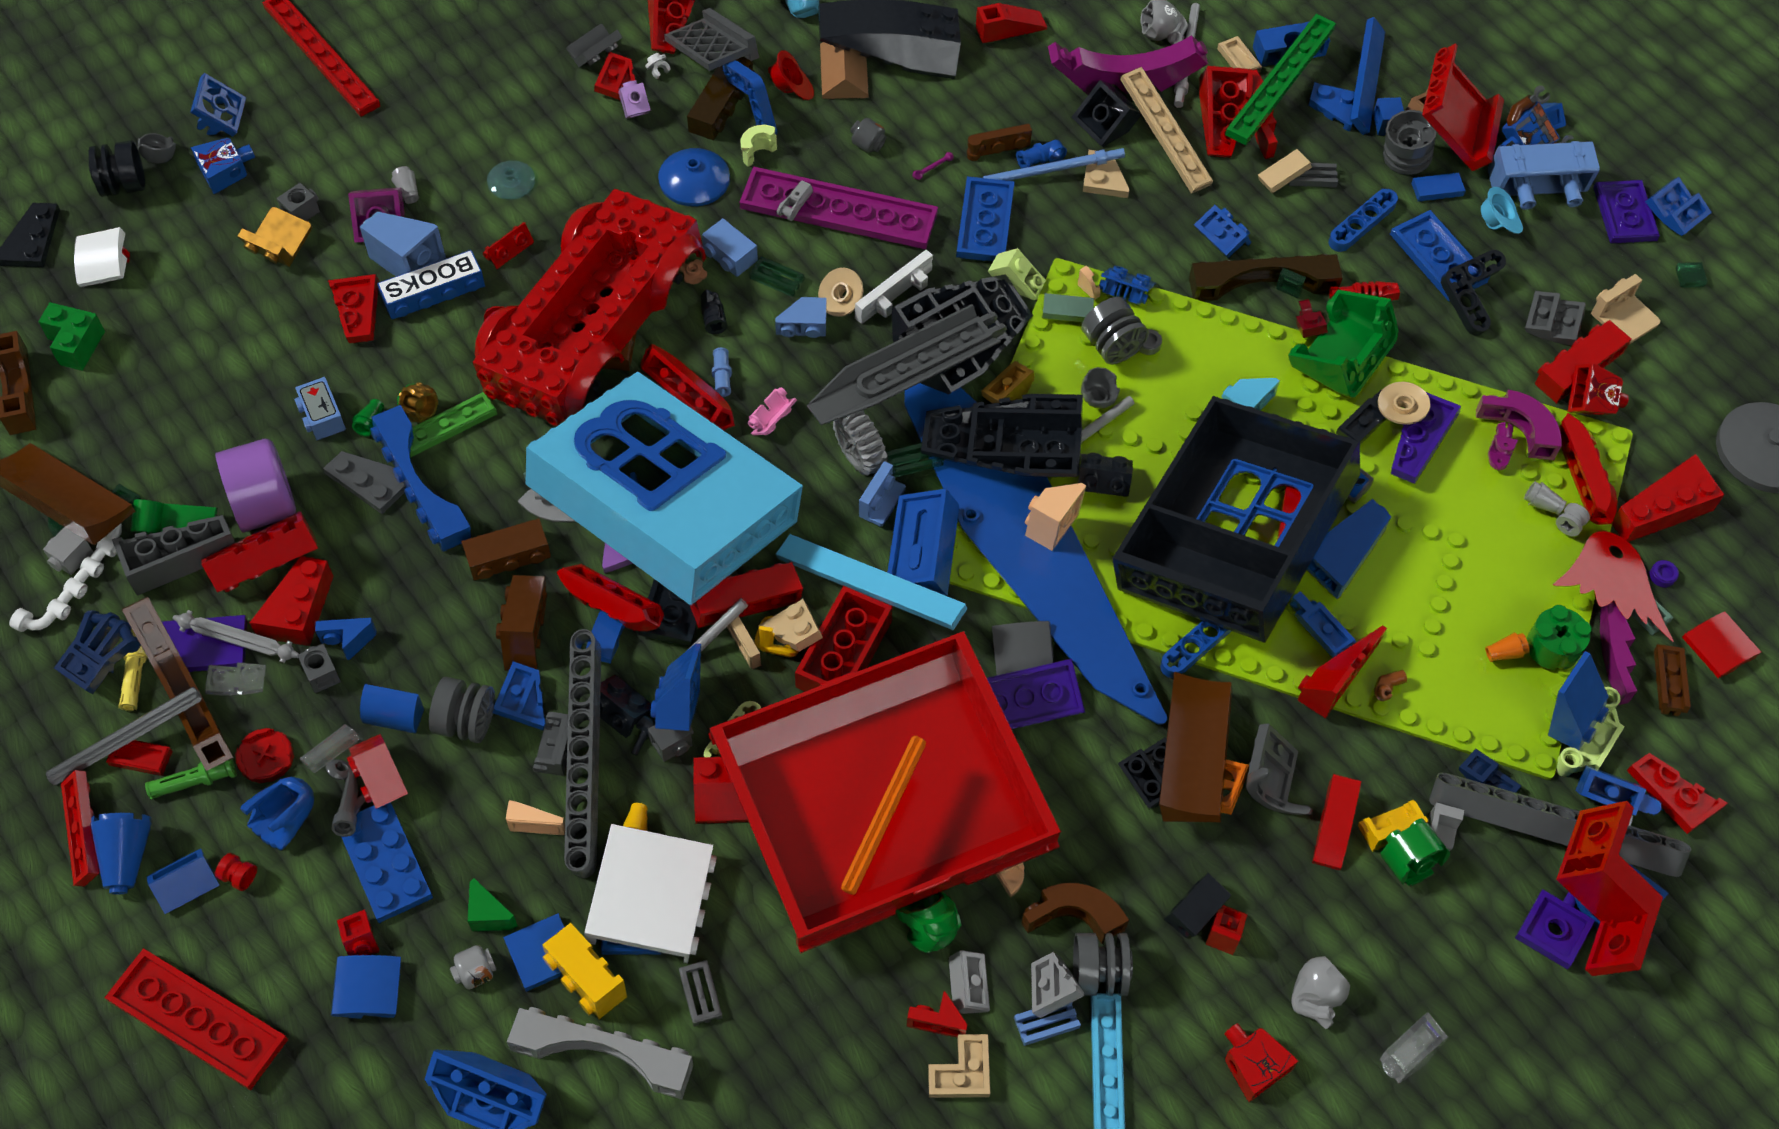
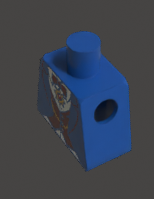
M229 138L191 147L195 160L213 194L246 177L247 173L243 162L255 158L249 144L236 149Z

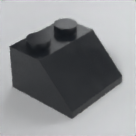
M1099 80L1073 114L1072 118L1100 146L1104 147L1128 133L1142 114L1114 85Z

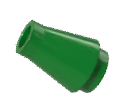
M371 399L369 404L353 417V430L361 436H370V428L373 427L372 416L382 413L385 408L384 404L378 399Z

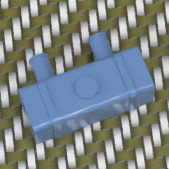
M1592 141L1498 146L1493 156V162L1488 166L1491 186L1500 187L1510 196L1518 195L1520 208L1523 210L1535 207L1534 194L1565 193L1569 207L1581 205L1583 198L1580 192H1588L1600 170Z

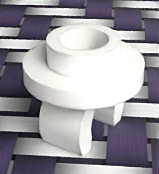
M655 53L647 59L648 63L645 67L647 70L652 69V75L656 79L660 77L659 67L663 68L666 74L671 70L670 65L664 61L667 58L665 54Z

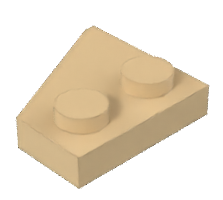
M1089 150L1088 155L1095 154V150ZM1116 160L1107 161V164L1097 165L1096 163L1086 165L1083 192L1128 198L1129 187Z
M803 599L758 625L773 628V633H775V638L778 642L789 644L791 648L799 652L823 638L808 605Z

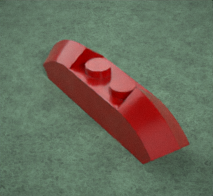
M651 344L645 350L640 364L641 369L670 394L722 430L735 426L732 410L727 401L685 364L654 344Z
M1567 413L1559 426L1561 449L1583 506L1589 512L1590 521L1597 525L1612 524L1617 512V495L1614 486L1608 482L1607 471L1603 469L1600 462L1599 450L1594 446L1597 444L1596 440L1581 421Z
M583 564L564 567L557 571L564 586L582 604L586 605L588 603L590 607L608 613L610 618L619 620L625 627L632 630L650 631L660 627L664 613L659 604Z

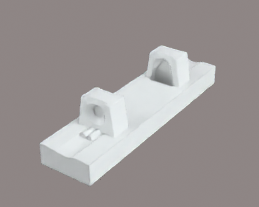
M927 250L923 251L856 302L855 319L863 324L877 312L886 318L892 313L893 304L891 301L912 285L920 291L928 285V276L926 274L932 271L933 255Z

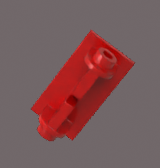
M523 222L519 226H514L513 230L490 247H485L483 256L487 260L491 259L496 269L534 243L526 223Z

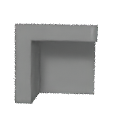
M1436 802L1429 813L1428 824L1447 849L1451 851L1454 846L1456 830L1463 820L1464 810Z

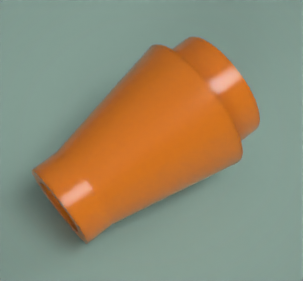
M1515 632L1485 647L1486 655L1490 662L1520 659L1530 652L1525 635Z

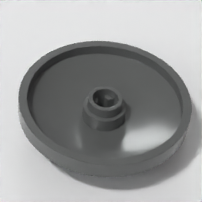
M1767 402L1741 405L1725 417L1716 435L1718 455L1727 470L1739 481L1760 491L1779 493V405Z

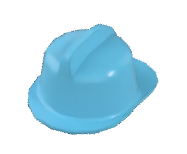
M785 0L790 13L795 17L806 18L818 13L819 0Z
M1500 187L1490 188L1488 198L1481 206V215L1486 225L1493 230L1505 227L1512 233H1521L1523 231L1522 222L1510 195Z

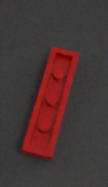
M74 770L61 783L73 885L85 887L99 874V865L90 825L91 817H93V810L90 807L89 799L90 785L87 783L86 771Z

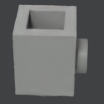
M65 527L55 537L51 538L43 548V551L49 558L47 563L56 571L64 570L70 575L80 567L86 557L93 553L86 540Z

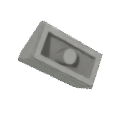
M960 950L949 957L952 1002L960 1014L989 1012L985 954Z

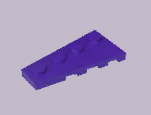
M1427 393L1430 399V409L1426 417L1417 423L1403 425L1391 469L1392 475L1414 484L1461 410L1460 405Z

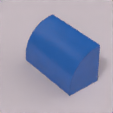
M368 684L364 685L360 702L362 723L411 733L417 732L424 711L419 694Z
M201 848L147 876L148 885L164 914L220 886Z

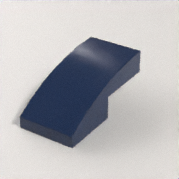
M1477 749L1459 766V771L1466 779L1519 793L1521 790L1520 784L1498 770L1499 764Z

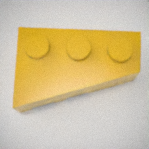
M569 923L542 944L546 953L542 957L552 971L556 968L561 971L563 975L560 979L570 993L573 991L577 992L581 997V1000L578 1002L588 1015L594 1013L598 1019H601L627 998L625 983L619 974L614 976L607 967L609 965L603 957L599 958L592 949V945L572 923Z

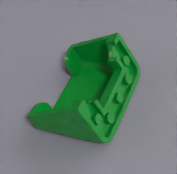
M1338 289L1326 305V311L1330 319L1327 324L1328 333L1319 334L1309 349L1304 344H1297L1291 349L1288 356L1293 368L1343 396L1354 398L1394 346L1398 337V325L1391 299Z

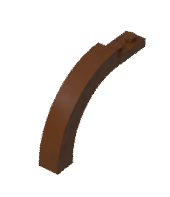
M147 596L122 608L127 621L169 698L172 699L191 687H195L199 691L149 597ZM203 697L200 702L178 714L192 746L206 771L233 758Z

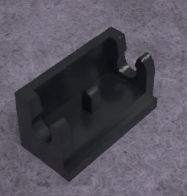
M1207 873L1196 882L1164 920L1170 923L1185 938L1189 935L1195 937L1231 897V894Z

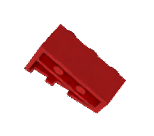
M302 556L297 560L249 622L255 634L287 643V641H290L293 644L310 646L315 633L316 621H319L334 577L327 560Z

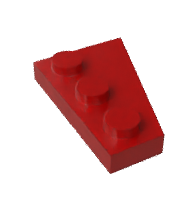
M376 274L328 280L348 342L357 343L374 340L378 297L377 283H379Z
M1651 753L1639 759L1627 770L1646 789L1650 796L1655 797L1662 803L1661 807L1687 834L1728 804L1721 798L1716 800L1704 792L1705 788L1698 783L1692 785L1681 778L1679 771Z

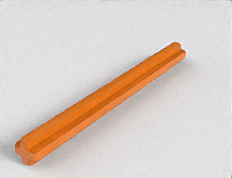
M918 736L911 738L844 878L841 889L848 894H856L925 748L926 741Z

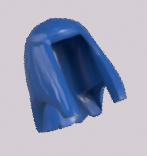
M287 777L280 779L275 784L254 795L240 809L246 815L252 811L247 826L252 829L256 836H261L262 841L267 845L270 844L273 848L277 847V849L283 850L295 837L297 831L310 814L314 805V794L312 788L303 779Z

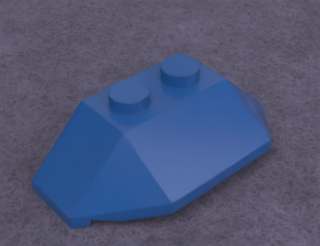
M436 1049L433 1051L425 1076V1081L428 1086H431L437 1100L448 1116L480 1129H525L537 1124L547 1095L530 1074L475 1052Z

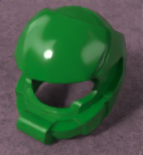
M942 891L896 910L898 919L902 923H906L911 929L907 934V940L916 949L924 953H931L932 951H938L947 947L954 940L957 931L961 927V920L955 903ZM920 905H924V907H927L917 911H910L914 907Z

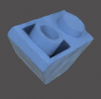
M801 297L775 318L776 335L784 337L797 335L810 338L826 336L827 298Z

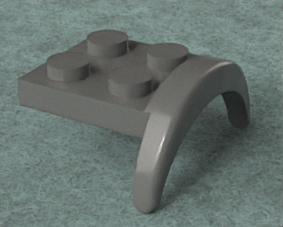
M1270 724L1259 725L1252 759L1249 764L1246 789L1256 802L1270 810L1286 814L1310 815L1312 809L1309 806L1287 802L1298 750Z

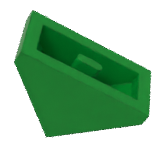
M473 878L469 884L468 924L471 930H514L518 926L514 915Z

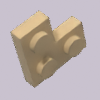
M988 1034L958 1035V1064L928 1065L929 1098L990 1097Z

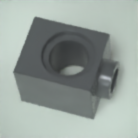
M298 183L276 198L281 210L305 221L320 212L317 204L319 200L312 189H306L301 183Z
M324 644L309 647L303 653L297 655L314 693L341 682ZM323 664L320 668L313 669L315 666Z

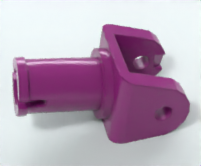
M1501 422L1497 425V433L1488 450L1489 464L1497 470H1504L1507 467L1518 442L1517 439L1512 438L1513 425L1508 423L1506 428V422Z

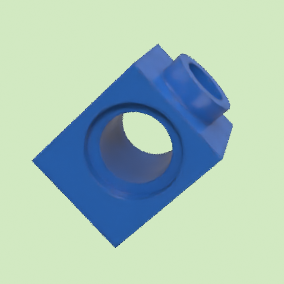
M1401 97L1377 99L1373 118L1378 136L1386 134L1387 123L1392 116L1404 111Z

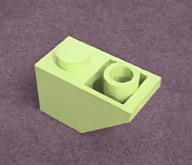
M1018 248L997 254L988 270L992 277L1006 274L1019 295L1032 300L1038 299L1046 281Z

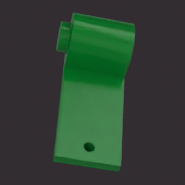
M135 499L133 502L135 512L132 514L130 532L136 534L146 532L149 535L163 532V528L169 526L174 528L186 527L188 522L216 517L218 508L165 504L157 501Z

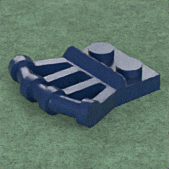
M88 610L83 616L74 641L55 665L54 669L87 692L94 694L109 671L114 673V664L128 653L138 651L141 644L137 637L133 635L130 624L125 620H120V617L115 613L100 614L98 611ZM120 638H122L123 641L115 647Z

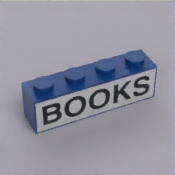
M472 250L377 283L391 320L485 287L482 271Z

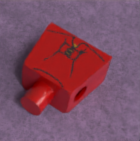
M1237 1023L1224 1033L1234 1046L1228 1051L1225 1061L1248 1102L1254 1100L1290 1073L1298 1063V1060L1263 1028H1259L1248 1036Z

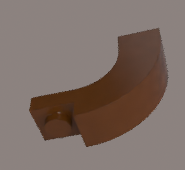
M1062 883L1042 890L1041 904L1035 902L1025 909L1022 926L1029 933L1054 918L1072 916L1087 923L1093 932L1096 933L1101 944H1103L1107 933H1112L1113 937H1115L1119 933L1124 932L1129 919L1121 907L1101 890L1085 884Z

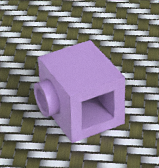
M636 80L623 83V87L618 92L625 118L649 114L651 110L644 84H637Z

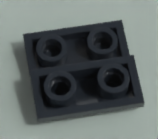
M1166 737L1144 751L1139 749L1118 763L1149 810L1159 806Z

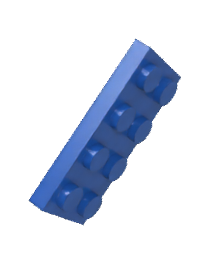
M967 176L956 253L957 258L993 262L997 254L1006 252L1014 181Z
M1429 210L1392 228L1390 235L1450 302L1441 285L1442 276L1451 268L1471 260L1473 257L1434 213ZM1474 266L1468 267L1469 273L1474 277H1478L1479 272ZM1490 277L1473 284V289L1488 283ZM1450 278V281H1451L1452 283H1453V282H1456V283H1457V279H1456V278H1454V279ZM1463 289L1457 290L1456 293H1460Z
M391 802L379 808H375L374 805L358 812L354 834L341 838L378 923L433 899Z

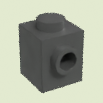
M655 725L648 728L649 740L663 762L674 756L685 754L693 746L691 735L694 732L692 727H690L689 731L656 729Z

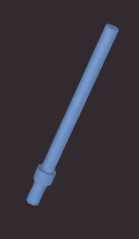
M1124 148L1106 152L1105 150H1099L1091 155L983 176V178L1011 181L1095 163L1102 165L1107 164V161L1125 158Z

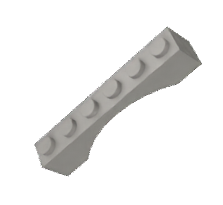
M530 1007L529 1010L519 1008L507 1040L511 1051L537 1059L567 1050L588 1049L604 1052L620 1058L632 1066L647 1081L654 1092L683 1099L693 1068L692 1056H689L687 1051L672 1047L671 1050L664 1049L657 1042L643 1039L642 1042L632 1040L630 1035L620 1031H615L614 1034L607 1033L600 1026L586 1023L585 1026L575 1024L573 1019L563 1015H558L557 1018L546 1015V1012L538 1008Z

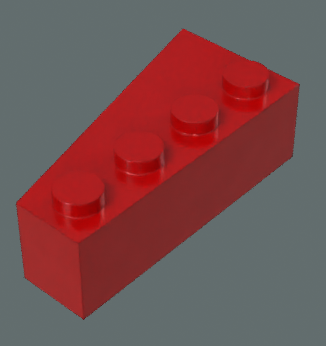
M1695 454L1622 505L1615 515L1612 525L1620 537L1630 542L1714 511L1723 498L1724 493Z
M299 511L201 559V565L217 592L222 590L229 592L237 588L240 582L258 578L265 571L280 567L288 561L318 549V545L302 512Z

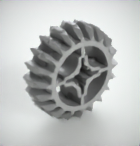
M863 410L833 421V430L835 431L838 445H840L842 452L850 464L855 467L856 471H859L862 475L874 474L884 461L887 462V453L882 438L875 428L874 422H871L869 416Z

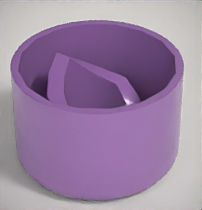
M267 438L215 453L225 492L242 533L274 524L296 513L291 488L273 441Z

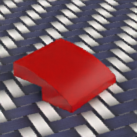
M1726 612L1706 620L1682 636L1685 642L1717 678L1735 671L1740 665L1755 659L1761 653L1758 647Z

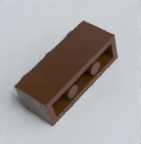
M539 518L462 541L473 580L487 579L497 573L514 571L521 566L540 563L547 558H551Z

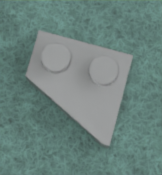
M1052 952L1031 963L1032 1013L1037 1017L1042 1018L1084 996L1083 990L1069 968L1056 953Z

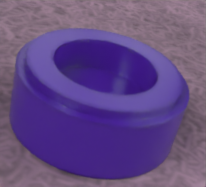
M1660 560L1652 566L1649 576L1654 584L1666 588L1676 582L1679 577V571L1672 562Z

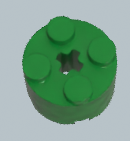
M1555 605L1539 615L1528 633L1529 654L1537 664L1551 670L1556 668L1568 669L1575 665L1588 646L1591 626L1578 613L1567 609L1563 605Z
M1423 818L1417 819L1409 828L1402 832L1399 829L1391 832L1386 837L1388 844L1380 853L1382 859L1401 884L1404 885L1406 883L1408 886L1415 885L1434 874L1431 868L1437 863L1442 866L1450 856V851Z

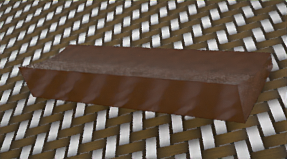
M29 443L16 453L0 459V487L92 545L98 543L135 512L132 504L32 443Z
M1174 672L1159 803L1164 822H1221L1232 701L1231 682L1203 680Z

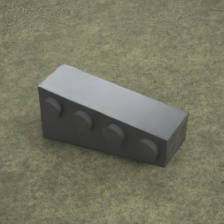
M223 515L188 522L187 526L182 528L165 527L163 532L148 535L146 532L135 534V538L123 540L122 537L112 539L125 576L137 596L203 569L201 559L236 542Z

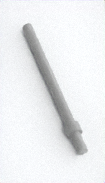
M1198 3L1191 5L1186 38L1191 35L1195 38L1200 11ZM1188 76L1175 84L1174 106L1177 108L1183 107L1185 95L1188 93Z

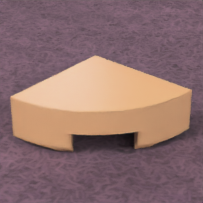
M1085 266L1080 269L1078 286L1095 300L1100 297V286L1096 287L1092 279L1094 273L1089 267Z
M1023 863L995 874L1010 898L1022 886L1024 880Z

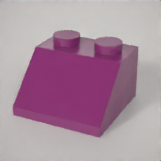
M401 187L359 190L348 193L355 243L364 242L360 226L377 211L404 217Z

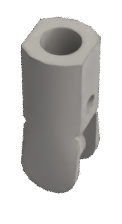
M801 180L790 195L780 203L777 215H785L788 220L793 221L801 207L813 193L811 184Z

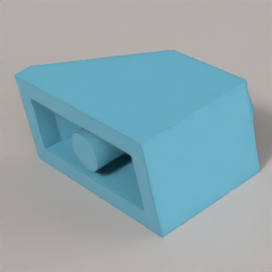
M1277 378L1240 379L1234 386L1229 385L1225 389L1222 398L1261 410L1276 395L1280 380Z

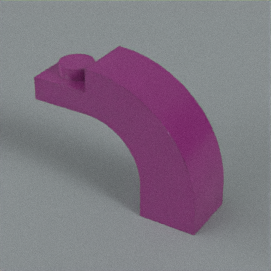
M1508 390L1505 397L1482 395L1476 408V418L1512 423L1526 436L1528 458L1555 459L1561 448V433L1556 419L1542 403L1529 395L1513 390Z

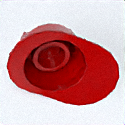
M781 50L777 55V61L768 68L773 83L782 92H795L802 99L811 100L814 97V89L811 82L801 70L795 58L788 51Z

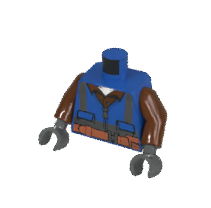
M1537 86L1534 90V95L1526 96L1511 107L1507 123L1502 127V132L1507 140L1500 146L1558 143L1557 141L1560 137L1541 103L1549 100L1550 94L1548 92L1543 96H1538L1540 92L1545 90L1544 86ZM1566 135L1560 143H1566V141L1574 139V137Z

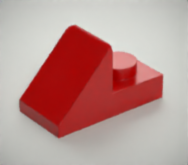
M944 991L939 1012H934L933 1008L925 1005L910 1006L906 1027L958 1038V1035L966 1034L967 1023Z

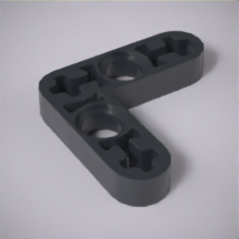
M1490 250L1448 270L1441 278V285L1465 329L1475 336L1481 335L1489 329L1491 320L1472 285L1495 275L1505 267L1506 258L1498 250ZM1488 261H1496L1497 264H1492L1486 268L1485 264ZM1469 266L1477 268L1479 272L1478 277H1474L1469 273ZM1450 278H1452V279L1456 278V279H1457V283H1456V282H1453V283H1452V282L1450 281ZM1462 288L1463 290L1457 294L1456 291ZM1461 296H1465L1470 300V307L1462 305L1460 301ZM1474 309L1475 313L1469 315L1468 313H1470ZM1474 321H1480L1481 325H1475Z

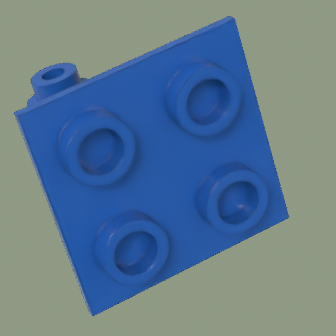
M1120 266L1110 267L1101 274V277L1106 278V280L1101 279L1099 284L1102 293L1115 296L1118 283H1120L1116 297H1120L1123 286L1126 285L1123 296L1126 300L1132 287L1128 301L1138 305L1141 303L1146 304L1148 295L1144 294L1145 291L1148 292L1156 285L1155 282L1150 281L1151 277L1137 273V276L1129 274L1126 268Z

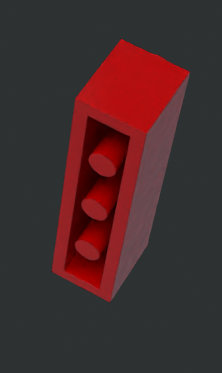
M1608 320L1602 326L1597 324L1587 337L1578 338L1568 351L1566 349L1562 350L1552 363H1544L1537 372L1539 376L1535 385L1557 404L1571 393L1575 365L1594 363L1605 368L1624 354L1632 339L1611 320Z
M792 562L786 564L777 563L770 568L762 570L753 569L745 574L726 577L703 597L690 605L698 628L715 624L740 598L748 604V607L739 615V617H744L797 603L801 600L803 587Z

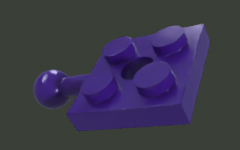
M1542 889L1515 939L1568 970L1595 920L1574 908L1576 901L1569 891L1562 901ZM1548 924H1557L1562 930V935L1551 933Z

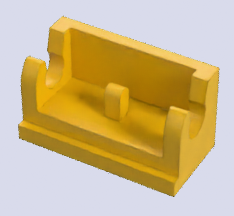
M1411 800L1399 808L1371 819L1369 817L1363 819V821L1358 823V827L1373 852L1384 848L1388 844L1386 837L1391 832L1397 829L1402 832L1420 818H1423L1428 823V819L1423 815L1416 801Z

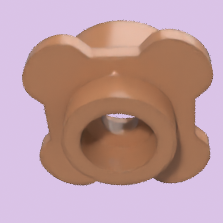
M696 259L688 264L684 263L680 268L686 283L698 284L707 277V271L703 269V262Z

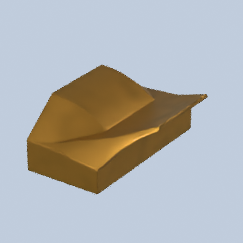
M1014 361L981 391L982 396L991 403H999V399L1010 397V401L1021 399L1022 395L1028 393L1035 379L1034 371Z

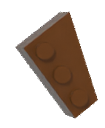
M513 575L511 585L506 586L505 589L506 604L501 605L500 617L502 622L497 623L496 639L501 640L504 670L509 671L513 661L538 669L536 649L541 647V639H538L540 626L544 624L547 602L545 576Z

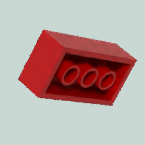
M843 585L819 628L823 638L809 646L795 671V687L802 691H808L819 687L821 683L839 676L866 669L892 622L893 606Z

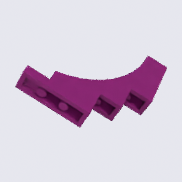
M1192 35L1171 46L1134 55L1101 54L1081 47L1069 52L1067 48H1062L1056 42L1048 46L1051 64L1087 95L1090 94L1099 80L1114 84L1127 95L1128 91L1120 79L1122 75L1140 67L1144 69L1152 84L1162 92L1208 64L1206 57L1208 50L1202 41L1198 42Z

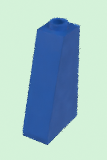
M1372 499L1331 529L1325 536L1307 571L1336 599L1343 594L1385 532L1391 519L1387 510Z

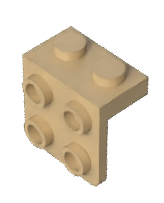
M1636 274L1628 279L1622 278L1610 290H1603L1596 297L1597 302L1591 312L1602 325L1611 320L1632 339L1629 344L1652 331L1660 324V319L1635 296L1642 282V279Z

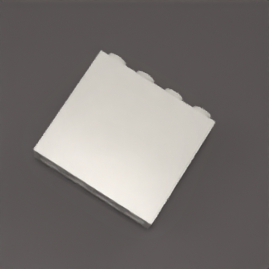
M611 824L584 932L585 939L594 945L596 940L599 939L684 957L683 963L688 964L689 955H696L699 937H694L696 926L702 928L705 910L700 909L702 899L708 900L711 883L706 882L708 872L714 873L717 856L712 855L713 845Z

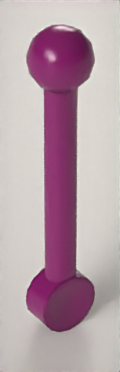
M947 152L943 158L926 168L915 170L912 174L913 178L920 180L926 172L945 161H952L954 155L951 152Z

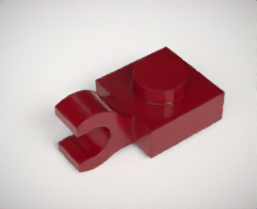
M1309 299L1298 301L1301 311L1299 312L1300 316H1296V323L1302 337L1306 338L1328 333L1327 323L1321 311L1313 312Z

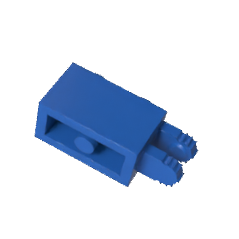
M1587 765L1584 767L1575 790L1584 797L1606 805L1628 801L1634 807L1632 815L1635 816L1638 810L1650 815L1657 814L1662 810V803L1655 797L1653 798V796L1646 794V789L1642 786Z

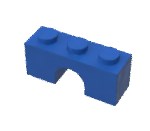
M1310 21L1257 30L1253 49L1260 65L1263 67L1277 64L1285 54L1286 48H1290ZM1330 38L1325 41L1313 58L1326 56Z

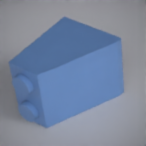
M377 211L360 226L369 258L394 276L446 258L438 226L435 224Z

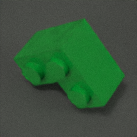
M51 302L38 321L47 339L53 341L50 349L59 365L81 371L84 370L105 333L96 313Z

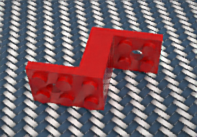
M1628 801L1580 810L1556 878L1564 888L1600 921L1585 970L1591 976L1641 969L1663 899L1619 855L1634 807Z

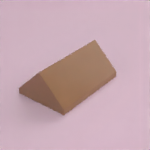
M822 42L820 44L822 99L868 98L867 57L860 55L858 50L850 48V51Z

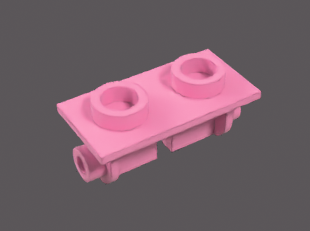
M781 387L774 389L764 400L769 409L767 410L764 405H760L749 416L748 425L754 429L751 434L768 435L776 428L775 424L791 412V407L797 399H787V392Z

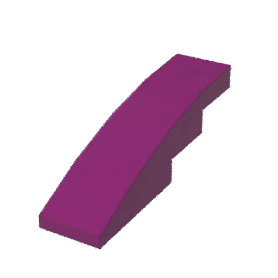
M1613 601L1609 605L1600 608V637L1608 679L1611 687L1620 694L1621 699L1618 705L1629 703L1637 692L1630 676L1636 663L1629 650L1635 637L1626 618L1621 614Z

